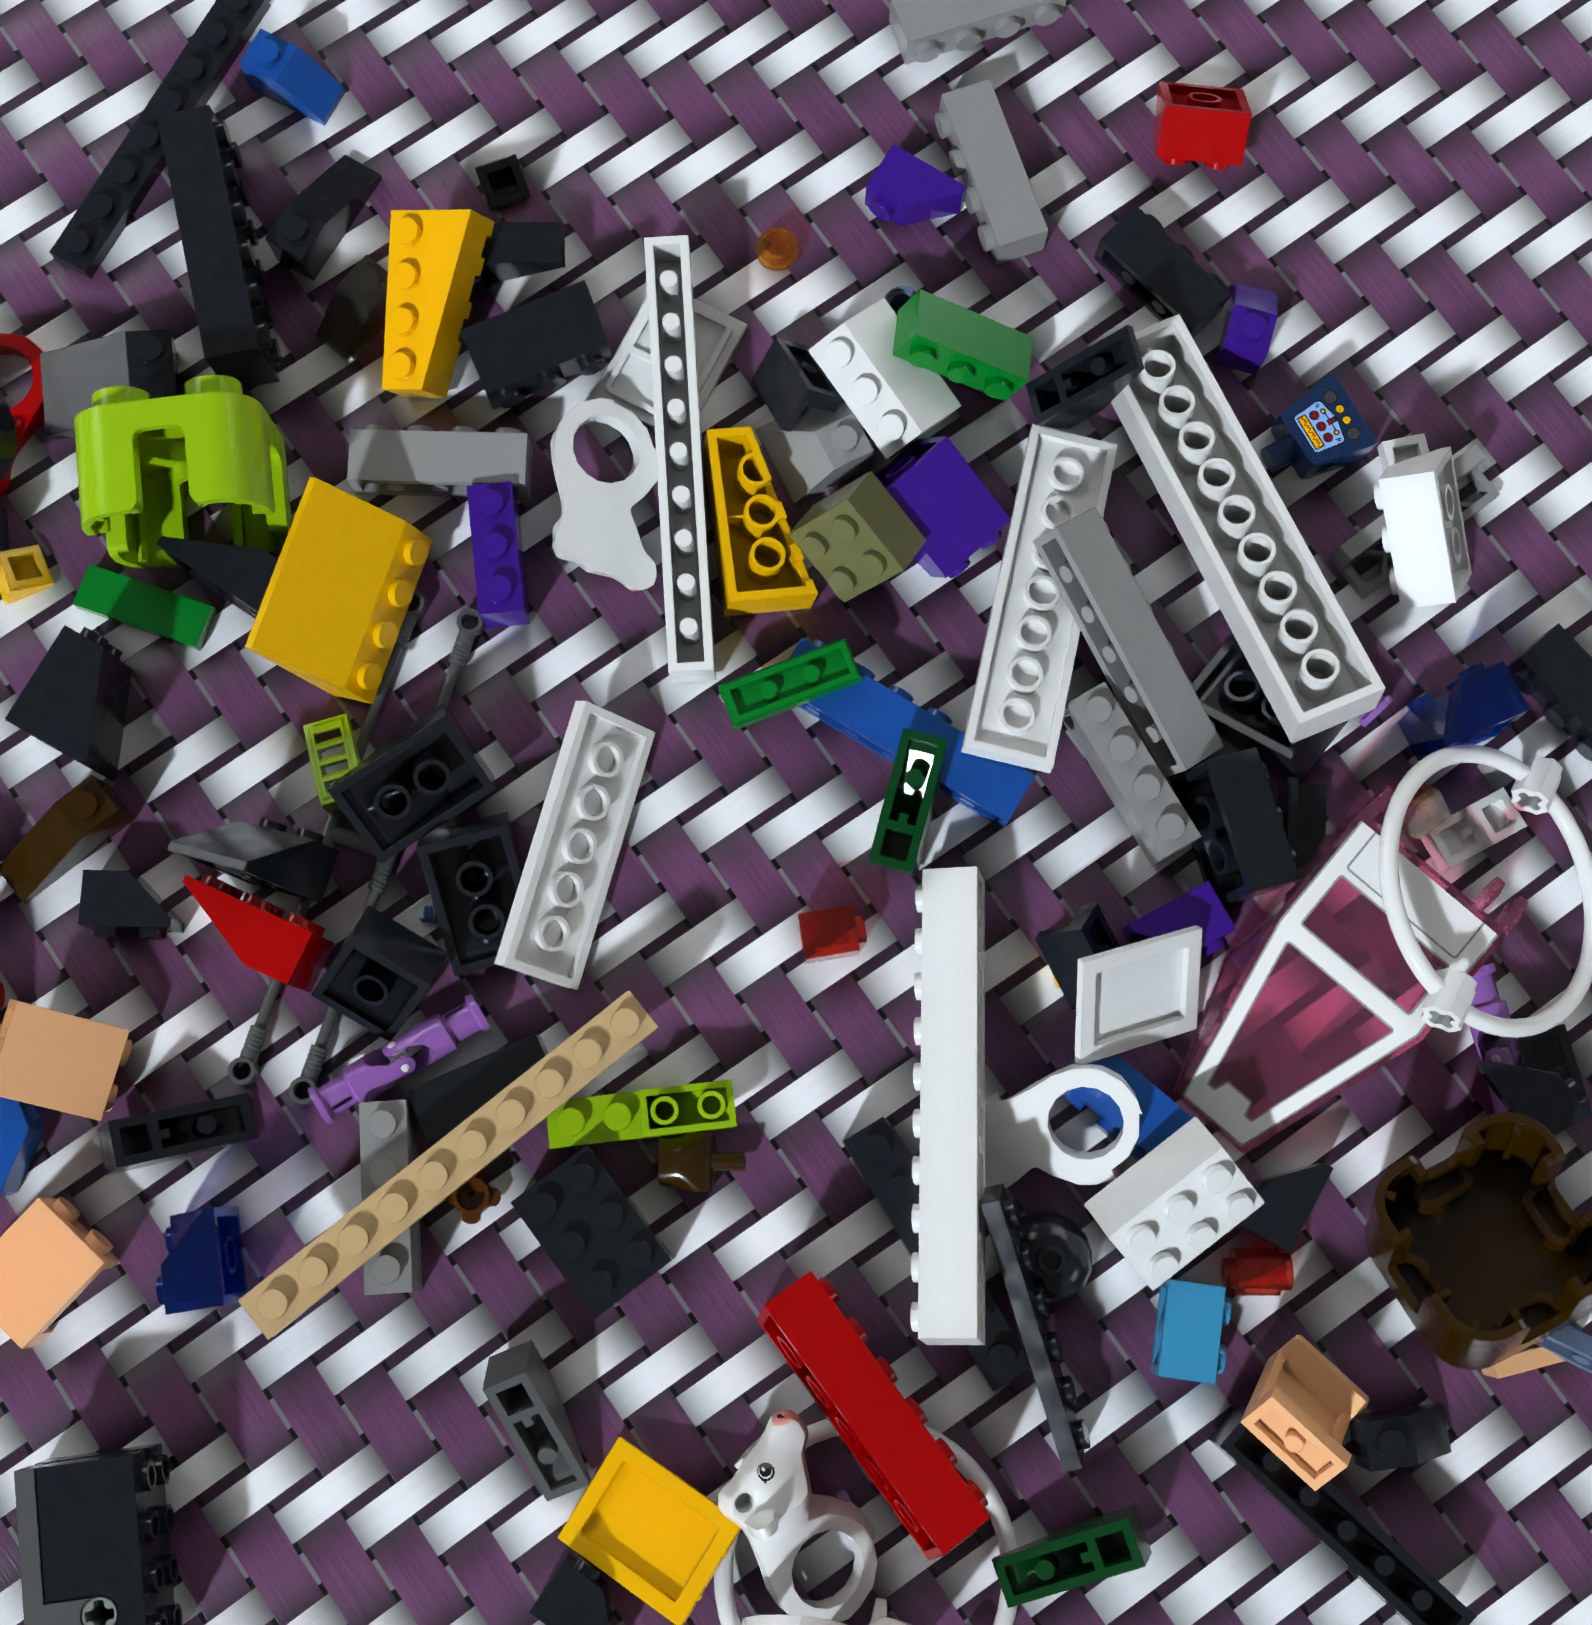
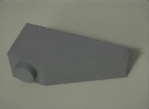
M527 1341L489 1357L482 1390L546 1501L590 1485V1475L554 1379L533 1341Z

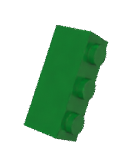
M920 289L898 310L893 355L910 362L916 367L925 368L945 376L952 382L962 383L984 392L991 398L1005 401L1029 382L1033 337Z

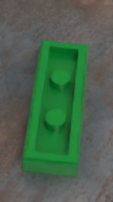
M89 564L73 601V605L78 609L199 651L202 648L217 611L211 605Z
M843 638L718 685V689L733 728L738 730L862 683V677L847 640Z

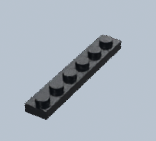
M1004 1183L985 1187L980 1205L1063 1472L1083 1469L1084 1451L1090 1448L1089 1432L1084 1419H1076L1072 1406L1077 1404L1074 1383L1070 1375L1063 1376L1059 1361L1063 1360L1061 1341L1056 1331H1049L1045 1319L1050 1314L1049 1304L1044 1288H1036L1031 1272L1036 1271V1264L1029 1242L1022 1243L1017 1227L1022 1226V1218L1015 1197L1008 1199Z

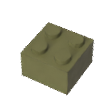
M872 471L814 504L788 534L843 602L904 571L927 541Z

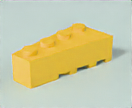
M472 209L391 210L382 390L407 398L447 397L461 342L458 341L463 320L469 318L472 302H469L475 277H480L485 260L481 255L486 237L491 238L495 224L494 221Z
M751 426L706 430L702 452L723 615L735 616L811 609L818 592L813 579L809 578L800 548L788 535L791 531L786 521V512L782 502L776 496L771 483V475Z

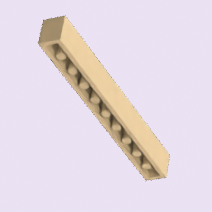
M628 990L241 1297L238 1302L268 1340L274 1337L651 1035L658 1026Z

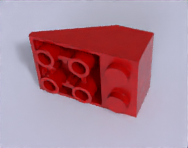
M204 873L201 881L185 875L183 883L245 966L284 984L311 993L335 944L322 937L326 928L288 911L285 919H282L284 909L246 892L243 900H240L244 891Z

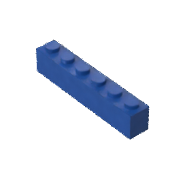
M801 638L789 659L827 644L816 639L811 643ZM856 663L862 677V683L798 706L800 709L893 764L903 728L948 739L938 790L1003 829L1036 776L1028 771L1029 768L962 753L961 748L965 733L951 726V718L935 708L930 707L926 711L912 703L913 696L898 686L891 685L887 688L873 680L875 674L859 663Z

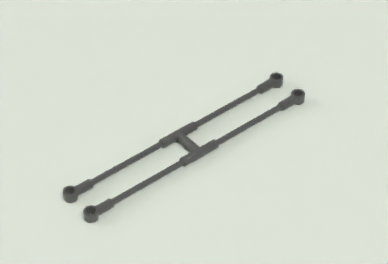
M414 591L412 599L420 601L419 607L414 611H407L382 682L373 704L370 705L356 743L361 762L402 649L407 648L416 621L427 612V603L417 591ZM464 609L457 616L456 623L459 632L450 654L449 662L451 664L435 708L443 703L446 707L448 706L460 669L466 665L474 640L485 630V625L476 609ZM475 617L479 620L478 625L474 629L464 628V622L468 618ZM341 809L328 812L320 833L325 836L322 844L333 849L335 845L375 857L359 833L342 828L346 816ZM399 853L382 864L377 859L371 880L369 881L368 888L370 891L362 914L368 905L376 908L380 894L385 893ZM300 898L295 914L306 918L311 900ZM271 978L255 1025L250 1026L239 1058H235L228 1067L229 1078L236 1084L250 1085L259 1077L260 1068L257 1061L268 1033L266 1026L282 982ZM328 1006L316 1043L310 1047L311 1049L307 1055L300 1077L293 1080L289 1086V1096L297 1104L309 1105L313 1103L310 1096L307 1099H301L298 1096V1088L302 1083L307 1082L311 1087H320L317 1082L328 1053L326 1046L338 1015V1011ZM242 1063H248L251 1069L250 1075L246 1079L241 1080L238 1077L237 1070Z

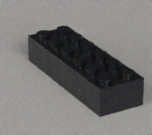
M210 105L157 115L205 360L216 375L229 376L239 380L242 384V389L279 382L276 365L283 364V359L276 338L271 339L269 325L275 324L271 304L268 298L263 299L260 287L266 285L267 280L260 259H255L252 248L253 246H258L259 241L252 219L247 220L245 207H250L251 202L244 180L239 181L237 173L238 168H243L236 141L231 142L225 120L218 121Z

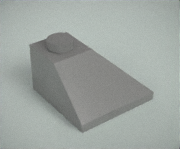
M841 402L835 413L806 406L791 432L781 430L776 420L755 429L794 506L872 469L874 449L856 416L843 402Z

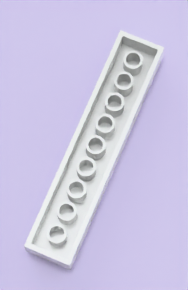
M1180 314L1135 331L1134 334L1144 369L1111 401V404L1291 744L1376 709L1385 686Z

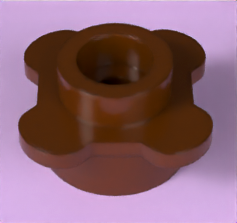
M481 1170L447 1197L446 1201L449 1204H454L456 1209L462 1213V1220L465 1223L476 1224L480 1221L481 1214L490 1206H497L500 1203L501 1192L498 1188L491 1187L484 1179V1172ZM475 1191L477 1193L476 1200H470V1192Z

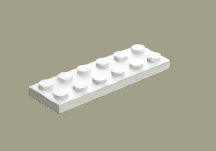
M575 701L494 964L568 989L578 990L656 732L588 701Z

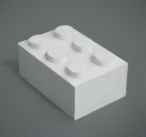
M1195 1116L1084 1203V1205L1109 1240L1154 1291L1265 1202L1225 1149Z

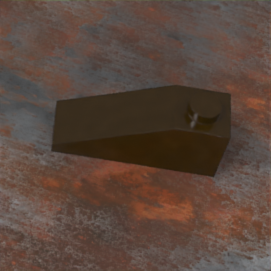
M90 775L49 808L1 862L0 873L20 900L27 904L134 821L135 818L108 784Z

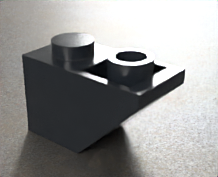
M83 870L78 925L94 930L93 937L121 939L123 931H137L141 939L168 940V933H184V923L144 878L130 871Z

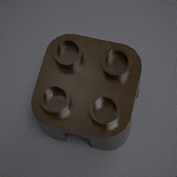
M1501 1112L1488 1115L1470 1124L1463 1130L1455 1152L1449 1158L1428 1169L1424 1168L1416 1155L1408 1156L1392 1165L1379 1180L1365 1225V1243L1370 1257L1425 1344L1439 1359L1457 1368L1479 1370L1491 1367L1582 1319L1592 1310V1209L1579 1215L1578 1218L1576 1217L1555 1184V1178L1566 1159L1565 1153L1558 1141L1544 1125L1526 1115Z

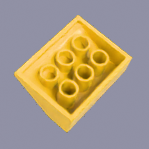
M309 477L245 648L333 696L373 704L433 539L407 521L318 478Z

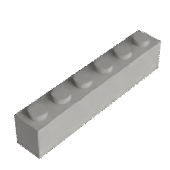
M1096 506L1033 540L1036 549L1122 709L1164 777L1186 771L1223 748L1224 745L1217 734L1214 723L1205 712L1195 693L1193 684L1182 669L1174 654L1171 643L1166 639L1153 615L1149 602L1144 598L1131 573L1130 566L1123 559L1110 534L1108 525L1100 516Z

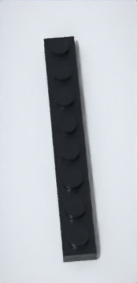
M269 0L215 1L49 253L56 261L92 279L167 165L157 115L207 104L270 8Z

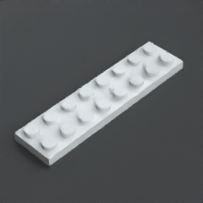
M1032 424L961 748L962 753L1049 774L1052 771L1081 630L1036 549L1033 540L1095 506L1103 519L1118 444Z

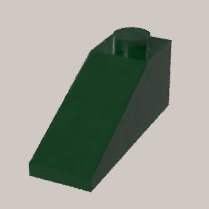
M903 728L868 862L872 865L917 877L930 829L948 739Z
M1132 1505L1085 1520L993 1557L992 1563L1007 1606L1010 1608L1145 1567L1152 1551L1136 1507Z

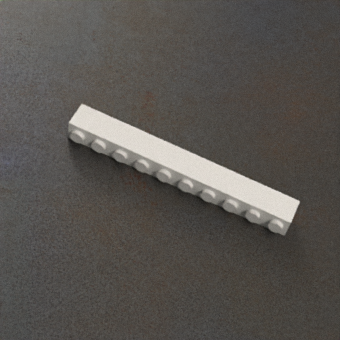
M688 235L645 237L644 248L668 673L672 683L716 680L689 237Z
M977 866L923 869L922 885H916L915 888L917 912H922V928L915 930V950L917 956H922V970L915 973L914 976L916 1000H921V1017H915L914 1040L916 1045H921V1063H914L913 1067L915 1091H920V1109H914L912 1124L915 1138H920V1156H914L912 1160L914 1185H919V1204L912 1205L911 1222L913 1232L919 1233V1252H913L911 1256V1276L913 1282H918V1302L911 1303L910 1323L912 1331L918 1332V1339L926 1345H985V1218L980 1205L985 1190V881Z

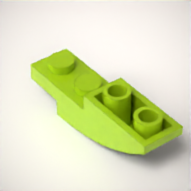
M732 1079L570 1099L547 1117L549 1148L558 1149L592 1144H607L737 1127Z

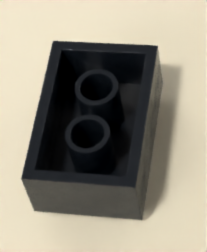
M591 1145L583 1147L510 1202L594 1319L675 1259Z

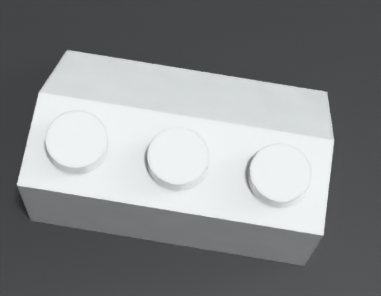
M882 298L842 323L808 351L884 457L892 459L962 405L940 374L925 368L916 367L910 362L893 355L897 314L887 300Z
M1450 446L1387 467L1378 479V483L1374 485L1375 504L1378 510H1384L1386 526L1382 528L1383 548L1386 553L1391 552L1394 568L1390 569L1389 573L1390 588L1393 595H1399L1401 609L1456 603L1472 574Z

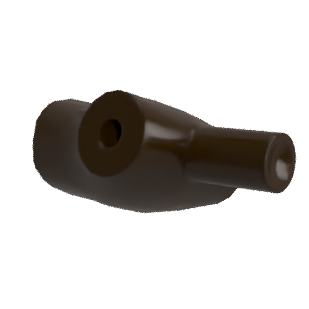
M690 1132L677 1136L661 1137L659 1140L658 1173L660 1186L674 1187L690 1192L714 1191L717 1171H745V1152H717L714 1132Z

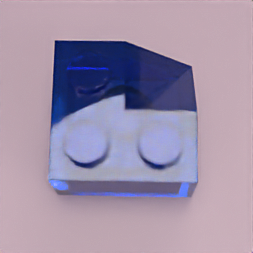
M1504 661L1487 667L1485 662L1473 665L1459 674L1461 679L1446 687L1448 693L1435 699L1431 693H1428L1406 705L1409 711L1397 723L1418 762L1429 754L1443 748L1455 745H1477L1503 733L1530 710Z
M238 1206L211 1207L169 1216L170 1226L165 1231V1243L169 1255L160 1265L161 1276H158L156 1280L157 1298L160 1305H165V1314L237 1303L241 1297L248 1293Z

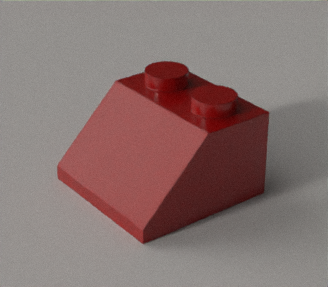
M1159 81L1153 141L1156 158H1162L1164 163L1176 166L1186 165L1187 161L1204 162L1206 167L1217 170L1229 169L1230 165L1242 166L1252 117L1243 89Z

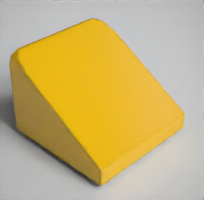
M39 544L0 551V594L5 604L19 601L54 585Z

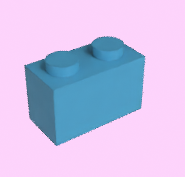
M1171 1278L1160 1285L1151 1373L1161 1377L1216 1385L1217 1374H1223L1226 1363L1225 1345H1220L1222 1325L1228 1326L1231 1315L1230 1297H1225L1226 1287Z

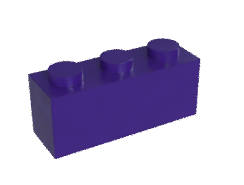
M511 481L467 486L479 616L486 629L530 624L519 504Z

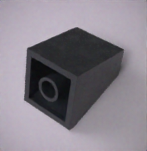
M64 625L5 717V720L113 781L118 772L132 669L120 660L123 652L109 644V641L86 627L78 633Z

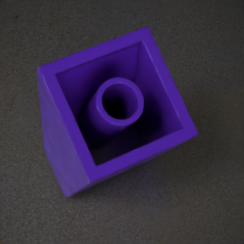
M947 436L917 439L875 475L927 540L913 559L931 577L953 578L962 573L971 563L968 558L979 548L985 549L995 543L1002 535L1000 529L1011 520Z

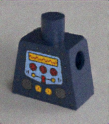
M1333 373L1278 416L1271 427L1272 435L1276 441L1261 449V457L1266 467L1272 472L1291 463L1301 479H1308L1365 459L1377 445L1378 441Z

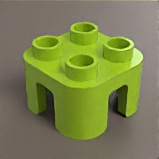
M224 375L199 376L185 383V395L150 399L148 392L136 387H106L92 394L91 408L85 409L75 416L74 430L81 528L87 536L106 533L108 553L117 563L145 569L179 567L156 543L161 536L189 540L186 506L188 494H190L198 506L213 503H230L233 544L235 546L263 549L271 555L281 552L292 524L285 439L262 404L256 399L242 394V384L239 380Z

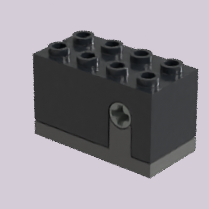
M162 1443L51 1458L38 1462L33 1466H27L14 1471L24 1625H182L181 1606L179 1603L174 1602L173 1584L178 1579V1560L175 1553H170L169 1534L174 1529V1511L172 1505L166 1503L165 1484H168L170 1480V1462L168 1456L162 1454Z

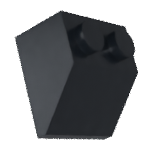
M368 905L319 980L311 996L383 1039L390 1041L395 1037L431 987L448 953Z

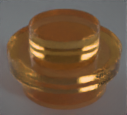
M779 227L768 229L757 240V259L763 267L769 270H786L795 263L798 257V242L794 235L786 229Z

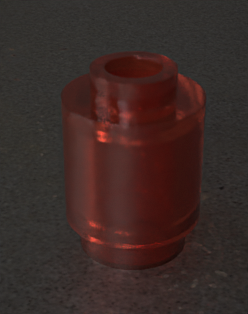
M1231 1248L1228 1258L1221 1259L1222 1284L1224 1287H1230L1233 1296H1280L1282 1291H1291L1293 1288L1294 1271L1289 1252H1279L1278 1248Z

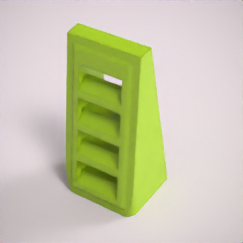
M347 713L303 725L321 807L327 812L340 809L327 791L330 783L339 780L361 762ZM340 728L342 736L318 742V734ZM344 745L345 752L326 758L322 757V751ZM348 762L349 768L327 774L326 767Z

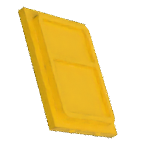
M619 1436L557 1538L672 1623L684 1625L697 1602L702 1599L703 1592L722 1560L728 1555V1550L741 1528L721 1513L717 1503L629 1441Z

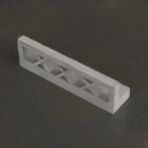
M1477 444L1453 461L1457 484L1467 477L1483 495L1475 503L1460 501L1461 511H1463V523L1500 495L1478 468L1487 456ZM1384 514L1341 545L1329 559L1362 600L1389 580L1390 569L1394 568L1392 565L1387 569V561H1392L1391 552H1385L1382 543V528L1386 526ZM1381 542L1380 551L1371 550ZM1361 557L1379 559L1378 577L1368 584L1351 566Z

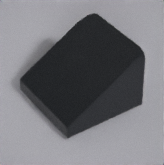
M510 154L474 167L490 210L531 197L516 154Z

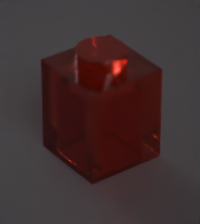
M853 905L798 914L805 964L859 955V943L867 942L863 915L854 916Z

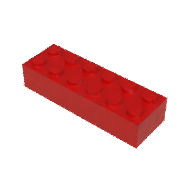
M809 1271L763 1306L757 1321L927 1559L931 1560L944 1556L991 1518L984 1508L988 1505V1500L974 1481L970 1479L965 1482L955 1469L954 1465L958 1463V1460L948 1444L941 1438L935 1441L924 1426L928 1419L918 1403L912 1397L905 1400L894 1385L898 1378L889 1363L881 1356L875 1359L864 1343L868 1341V1336L859 1322L852 1316L846 1319L835 1304L839 1301V1297L832 1285L823 1276L817 1279L813 1272Z

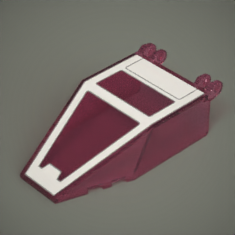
M1389 785L1379 791L1359 811L1337 821L1328 830L1325 837L1298 868L1301 879L1282 887L1222 959L1218 970V978L1210 998L1207 999L1203 1010V1018L1195 1038L1192 1039L1172 1093L1243 1154L1253 1150L1362 1082L1422 1041L1433 1028L1421 1019L1423 1013L1421 1008L1428 992L1409 968L1396 943L1385 912L1380 888L1379 843L1382 826L1373 818L1390 802L1395 790ZM1412 804L1408 806L1402 830L1418 810ZM1401 841L1399 843V877L1403 901L1409 922L1422 951L1435 971L1450 968L1457 972L1467 973L1473 978L1505 936L1518 923L1527 908L1528 901L1521 895L1516 896L1505 905L1504 910L1494 920L1483 910L1501 894L1505 886L1503 880L1499 877L1494 878L1472 902Z

